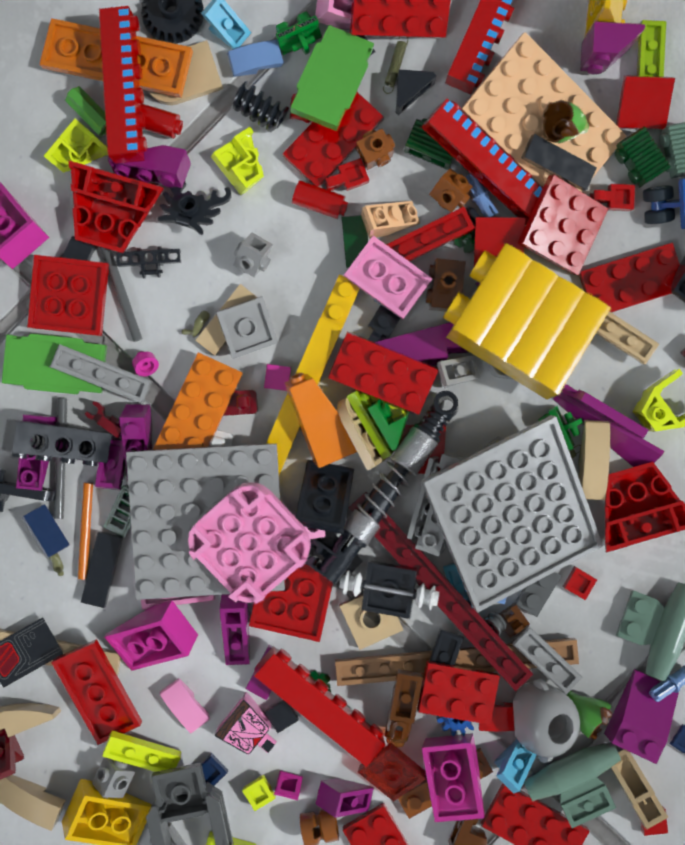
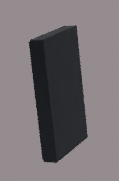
M307 460L295 518L304 527L343 534L355 469L332 464L318 468L313 461Z

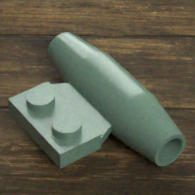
M680 582L677 583L665 606L657 599L632 590L616 636L638 645L650 644L646 674L662 681L667 679L681 654L685 642V584Z
M611 742L584 748L545 766L524 781V785L532 801L560 794L559 803L571 828H574L616 808L606 785L597 777L621 761V758Z

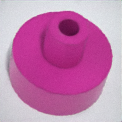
M140 351L134 357L132 366L139 376L145 377L155 373L159 363L153 353Z

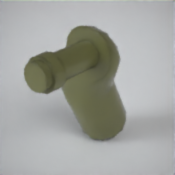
M202 311L195 319L193 330L182 329V334L193 335V337L199 335L203 325L210 317L209 312Z
M56 553L49 559L52 562L53 570L58 576H63L64 565L59 554Z

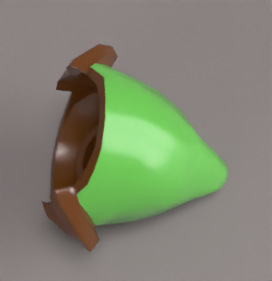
M564 100L548 102L543 112V117H545L543 131L547 140L559 144L588 132L589 124L586 116L578 106Z
M570 690L566 695L573 701L579 712L580 731L588 738L596 740L597 733L602 730L599 726L601 724L607 725L608 718L612 717L611 705L602 699L585 697Z

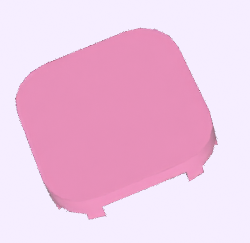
M255 482L242 483L235 487L198 520L189 532L188 538L189 554L192 559L198 558L230 592L229 598L235 602L239 600L246 603L255 602V604L264 600L265 595L298 567L301 568L307 561L311 547L310 535L305 527L268 488Z

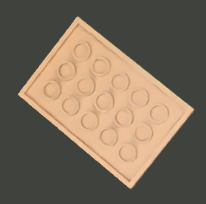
M526 32L520 35L461 108V112L467 118L474 120L485 135L494 138L497 146L503 152L510 154L514 158L515 163L521 169L527 170L532 175V179L539 186L543 187L548 176L552 174L521 159L531 135L536 134L547 140L543 131L545 118L543 117V112L549 101H568L578 106L585 114L589 124L587 133L580 134L564 143L553 144L597 167L593 177L617 149L616 145L627 136Z

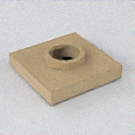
M364 594L340 604L342 613L359 650L403 631L398 617L380 613V623L371 628L367 627L363 623V616L367 612L362 610Z

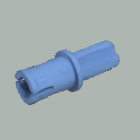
M471 173L465 176L468 183L473 186L469 191L473 197L472 202H476L483 217H493L498 214V210L488 195L490 193L489 190L486 191L484 186Z
M685 665L675 673L668 675L665 681L651 688L649 694L654 701L659 702L672 692L678 693L680 691V688L685 685Z

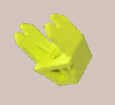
M680 369L671 371L645 389L640 401L637 402L633 413L641 425L649 431L657 432L685 426V413L675 417L660 395L663 388L683 374Z

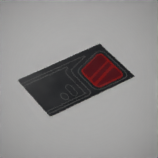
M43 617L0 641V683L3 688L64 654Z

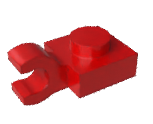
M359 158L338 166L340 174L326 178L325 186L327 190L333 191L344 185L346 191L368 184L370 180L362 159Z
M610 184L608 191L594 190L593 193L589 194V197L600 204L607 203L608 210L632 211L634 210L635 185Z

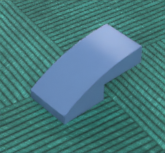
M277 40L242 46L227 53L234 77L253 75L258 70L278 68L284 63Z

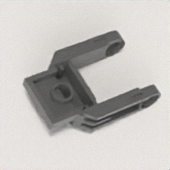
M201 762L153 772L151 778L156 799L146 816L152 845H172L167 822L203 816L205 813H209L215 844L234 845L223 792L209 782H205Z

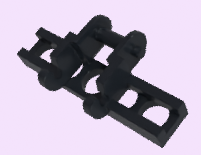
M158 246L157 250L142 251L141 248H137V251L119 252L116 253L117 266L141 267L139 273L143 279H146V275L155 274L160 278L161 273H163L160 266L182 263L181 250H162V247ZM147 253L153 255L151 262H146L144 259ZM177 253L175 260L169 259V254ZM137 256L138 262H133L132 257ZM129 257V261L121 263L120 258ZM156 264V269L146 270V265Z

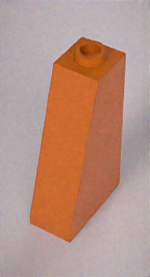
M298 373L291 376L289 381L284 382L312 460L318 468L357 452L342 424L339 413L311 376Z

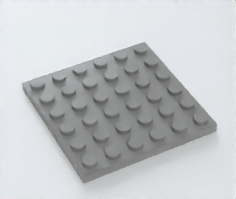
M551 415L420 480L470 602L477 613L603 547L556 416Z
M277 443L126 452L136 600L230 594L198 558L193 560L190 556L189 532L201 517L242 483L255 482L262 484L280 500ZM283 580L271 591H284L285 581Z

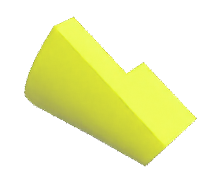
M74 118L45 153L44 157L65 173L71 170L68 160L85 165L103 156H108V147L80 121Z
M251 127L234 136L229 143L211 155L213 161L240 196L264 177L262 166L258 162V150L254 148L252 140L253 130Z

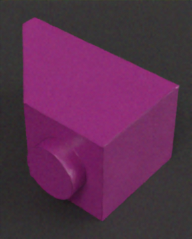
M340 778L321 780L315 804L335 818L369 811L374 788Z

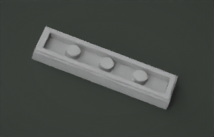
M61 344L58 345L50 365L54 369L144 404L153 382Z

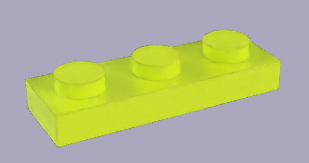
M112 731L104 747L102 757L157 772L176 768L181 758V751Z

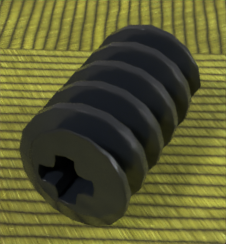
M245 81L236 92L233 109L236 112L241 111L244 117L250 115L252 122L258 121V125L260 127L266 126L268 132L278 129L284 121L289 107L286 106L282 111L279 110L280 101L271 105L272 96L263 100L264 91H260L255 95L256 86L253 85L247 90L248 81Z

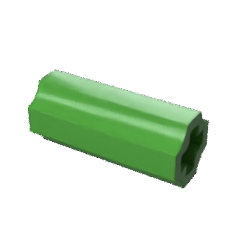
M80 86L72 88L67 93L65 101L100 137L107 135L105 111Z

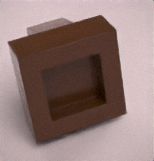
M515 603L499 613L506 622L505 631L510 638L525 629L527 625H530Z

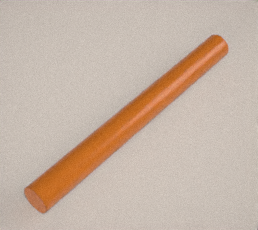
M90 482L83 483L78 579L85 580L88 574L93 483Z

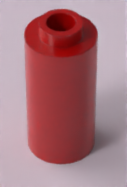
M141 104V112L144 113L146 127L142 128V130L172 139L176 135L181 134L183 121L180 120L179 114Z
M301 180L298 181L292 198V204L335 219H338L340 215H345L349 202L345 201L346 196Z

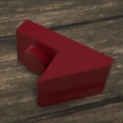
M5 728L0 730L1 780L15 774L16 763L24 759V754L16 736L8 737Z

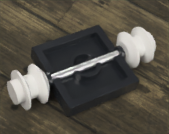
M369 560L366 580H363L360 572L356 576H351L350 570L346 572V575L343 574L340 579L339 587L343 589L344 595L349 590L353 591L356 597L361 590L364 591L362 610L410 619L413 600L416 599L418 608L426 604L431 611L432 606H437L439 591H435V586L428 590L422 584L418 590L415 589L418 570L416 568Z

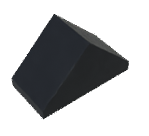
M399 69L395 113L399 116L435 84L437 75L430 71Z

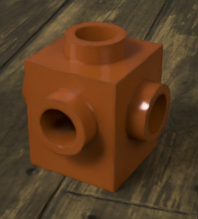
M383 128L378 131L375 129L368 131L362 136L363 139L356 142V151L367 170L375 166H385L391 161L390 158L393 157L395 143L390 134H385Z
M450 168L439 179L429 195L442 208L453 212L458 206L462 208L470 199L468 193L473 186L468 183V180L463 175L457 174Z

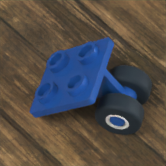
M685 178L678 181L679 199L669 200L674 197V189L670 185L656 186L643 190L644 202H651L652 210L644 213L646 224L671 222L675 219L674 208L680 207L681 229H685Z

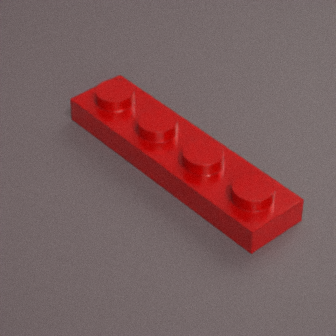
M462 207L386 245L410 262L473 231L475 227L465 207Z

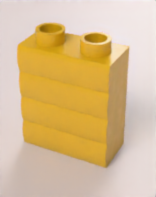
M508 244L504 245L497 257L485 250L469 275L480 283L471 298H468L459 292L443 316L444 319L454 324L446 338L546 400L559 395L611 308Z

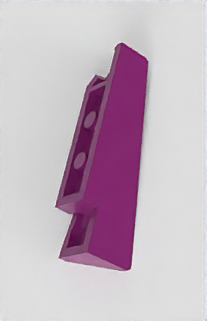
M451 322L375 342L431 366H436L438 362L447 360L448 354L469 353L466 349L446 338L454 326Z
M565 383L559 395L553 397V400L567 412H571L575 419L581 418L583 421L582 425H584V420L609 421L610 448L632 467L649 462L655 463L665 452L644 440L649 431L648 429L580 389L577 391Z

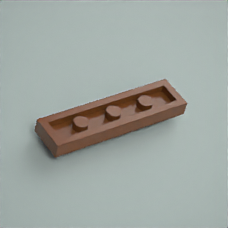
M479 748L476 752L480 779L493 773V770L481 748ZM427 778L397 794V798L409 819L432 807Z

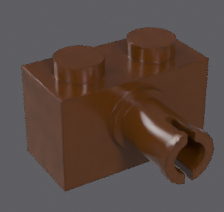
M436 258L434 265L430 264L428 276L433 278L431 289H427L426 303H429V310L447 312L457 294L463 292L466 261Z

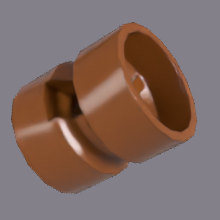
M320 809L319 814H316L314 811L300 814V828L304 845H319L320 840H323L325 843L339 841L337 818L323 809Z

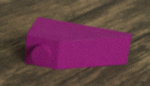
M222 594L219 611L226 665H249L248 603L239 600L235 602L228 597L229 594Z

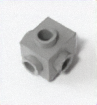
M252 232L236 247L234 255L237 257L233 266L255 277L260 270L264 272L271 261L268 256L273 244Z
M104 757L92 784L103 798H123L132 781L135 770L130 764Z

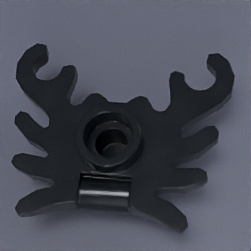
M184 182L182 188L169 187L174 195L173 198L166 191L163 195L170 206L160 204L159 206L165 213L170 215L159 216L157 218L158 221L178 224L193 229L200 235L204 233L200 225H212L214 221L211 218L221 213L220 208H213L228 203L232 198L229 187L224 189L226 192L224 197H218L217 191L213 190L208 201L204 199L203 195H192L190 191L182 193L186 187V182Z

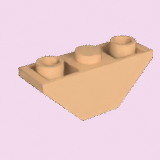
M412 201L362 207L361 216L369 239L372 236L376 238L384 237L420 224L417 210Z

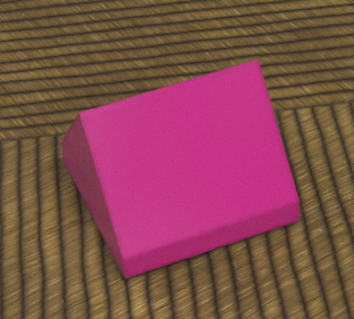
M280 771L274 795L298 801L303 776Z

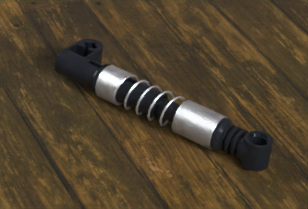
M442 391L435 396L434 402L429 408L431 411L426 412L428 416L424 415L422 418L424 421L413 425L412 429L407 433L408 435L400 443L401 445L393 453L394 455H392L391 460L396 464L387 462V465L392 469L388 475L379 473L384 480L380 478L377 484L372 483L374 488L370 494H365L366 499L362 505L357 504L358 511L354 509L347 522H345L343 534L339 536L332 548H329L320 541L310 539V548L317 547L316 552L320 555H323L326 550L328 554L318 567L316 564L320 559L318 557H310L311 552L309 551L307 561L305 562L307 565L329 581L337 584L360 549L366 548L371 538L376 534L375 532L380 528L379 522L381 519L387 518L386 512L388 509L395 507L393 503L395 499L402 497L401 492L397 489L399 485L409 486L408 481L405 479L406 475H417L416 473H418L419 469L424 465L423 463H425L426 459L434 451L433 449L438 445L440 441L439 436L441 435L439 431L443 432L444 430L442 426L446 427L448 425L446 421L450 422L457 414L458 399L453 392ZM444 400H449L453 403L452 408L449 410H443L439 405ZM354 537L353 541L351 542L347 550L343 552L346 546L351 541V539Z

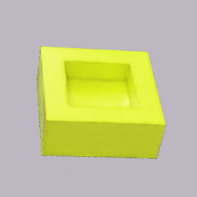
M264 775L245 785L242 789L254 811L276 798L272 787Z

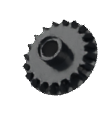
M144 0L141 3L143 24L147 31L159 41L173 44L185 42L199 31L203 23L204 17L201 13L204 10L202 0ZM170 6H176L175 10L171 12L166 11Z

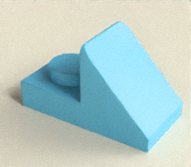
M211 0L201 13L211 25L209 30L232 49L239 48L251 34V31L225 0Z
M516 739L494 761L495 765L499 768L496 776L512 793L521 790L536 754L526 750Z

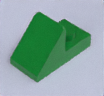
M378 399L368 407V410L393 451L397 449L401 442L409 411L392 419L391 416L393 414L389 405Z

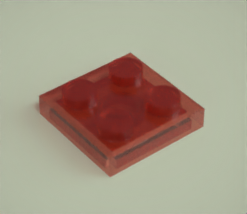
M391 742L377 754L367 767L361 764L358 769V773L393 802L426 780V771Z

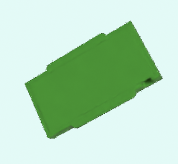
M329 25L321 43H316L298 81V92L291 105V113L336 131L345 111L350 108L365 75L374 43Z
M30 334L28 337L6 335L2 383L23 385L27 390L78 394L80 391L103 393L102 387L54 369L50 365L59 344L105 363L107 345L85 343L83 339L41 334Z

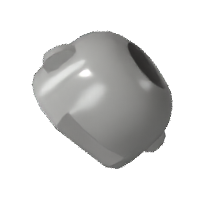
M541 678L524 684L518 689L513 699L515 737L526 750L539 755L541 762H550L553 760V757L562 755L569 750L578 737L580 718L576 705L564 692L545 683Z

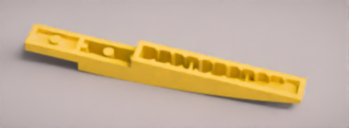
M339 274L296 372V374H308L317 385H319L325 368L360 290L359 287L343 275ZM288 393L266 443H277L279 476L300 429V424Z

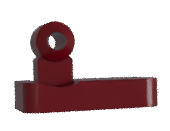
M254 390L235 391L224 416L257 413V393Z

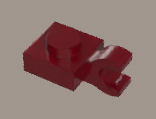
M93 401L92 404L98 408V412L96 415L86 412V417L96 421L98 425L116 438L122 437L120 419L113 414L111 417L107 416L104 405Z

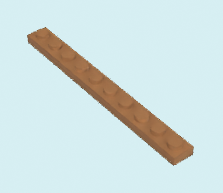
M577 639L544 640L570 665L579 664ZM512 643L506 644L528 669L537 668ZM476 647L460 648L454 666L486 672H497ZM432 651L335 659L337 686L396 681L398 669L422 673L424 676L426 661H429Z

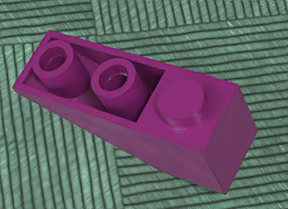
M166 145L147 148V152H144L145 161L115 164L110 157L108 158V162L115 174L139 179L146 183H159L166 187L182 188L191 166L186 149Z
M126 404L119 417L127 481L126 452L152 450L150 404Z
M33 414L23 415L22 421L56 425L57 417ZM27 454V459L19 458L16 488L41 491L49 461L35 459L36 455Z

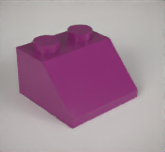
M594 22L582 41L580 71H588L592 75L605 72L632 47L645 30V24Z

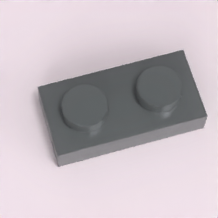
M554 572L523 588L515 604L538 617L560 580L561 575Z

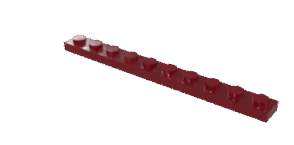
M367 492L348 507L352 512L354 509L358 511L357 504H363L366 499L365 494H368ZM388 515L387 518H382L379 522L380 528L374 534L375 538L401 566L418 569L416 583L419 586L424 584L428 590L435 586V591H439L437 606L515 691L518 690L533 673L420 550L415 549L416 545L407 538V535Z

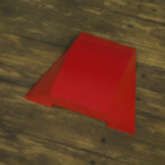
M68 160L72 184L70 185L74 201L75 240L123 253L164 188Z
M654 462L608 474L605 498V553L685 530V503L678 498L672 490V486Z

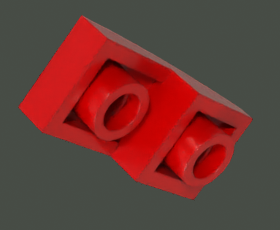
M503 702V705H494L491 725L479 723V731H515L513 703Z

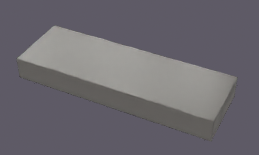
M529 625L511 642L565 694L583 678Z

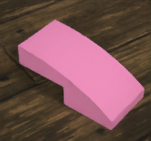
M180 678L160 691V696L168 708L190 733L210 720L209 713L194 698V693Z

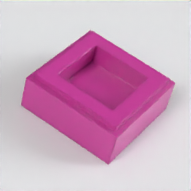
M267 364L264 388L287 391L284 382L290 380L291 367Z

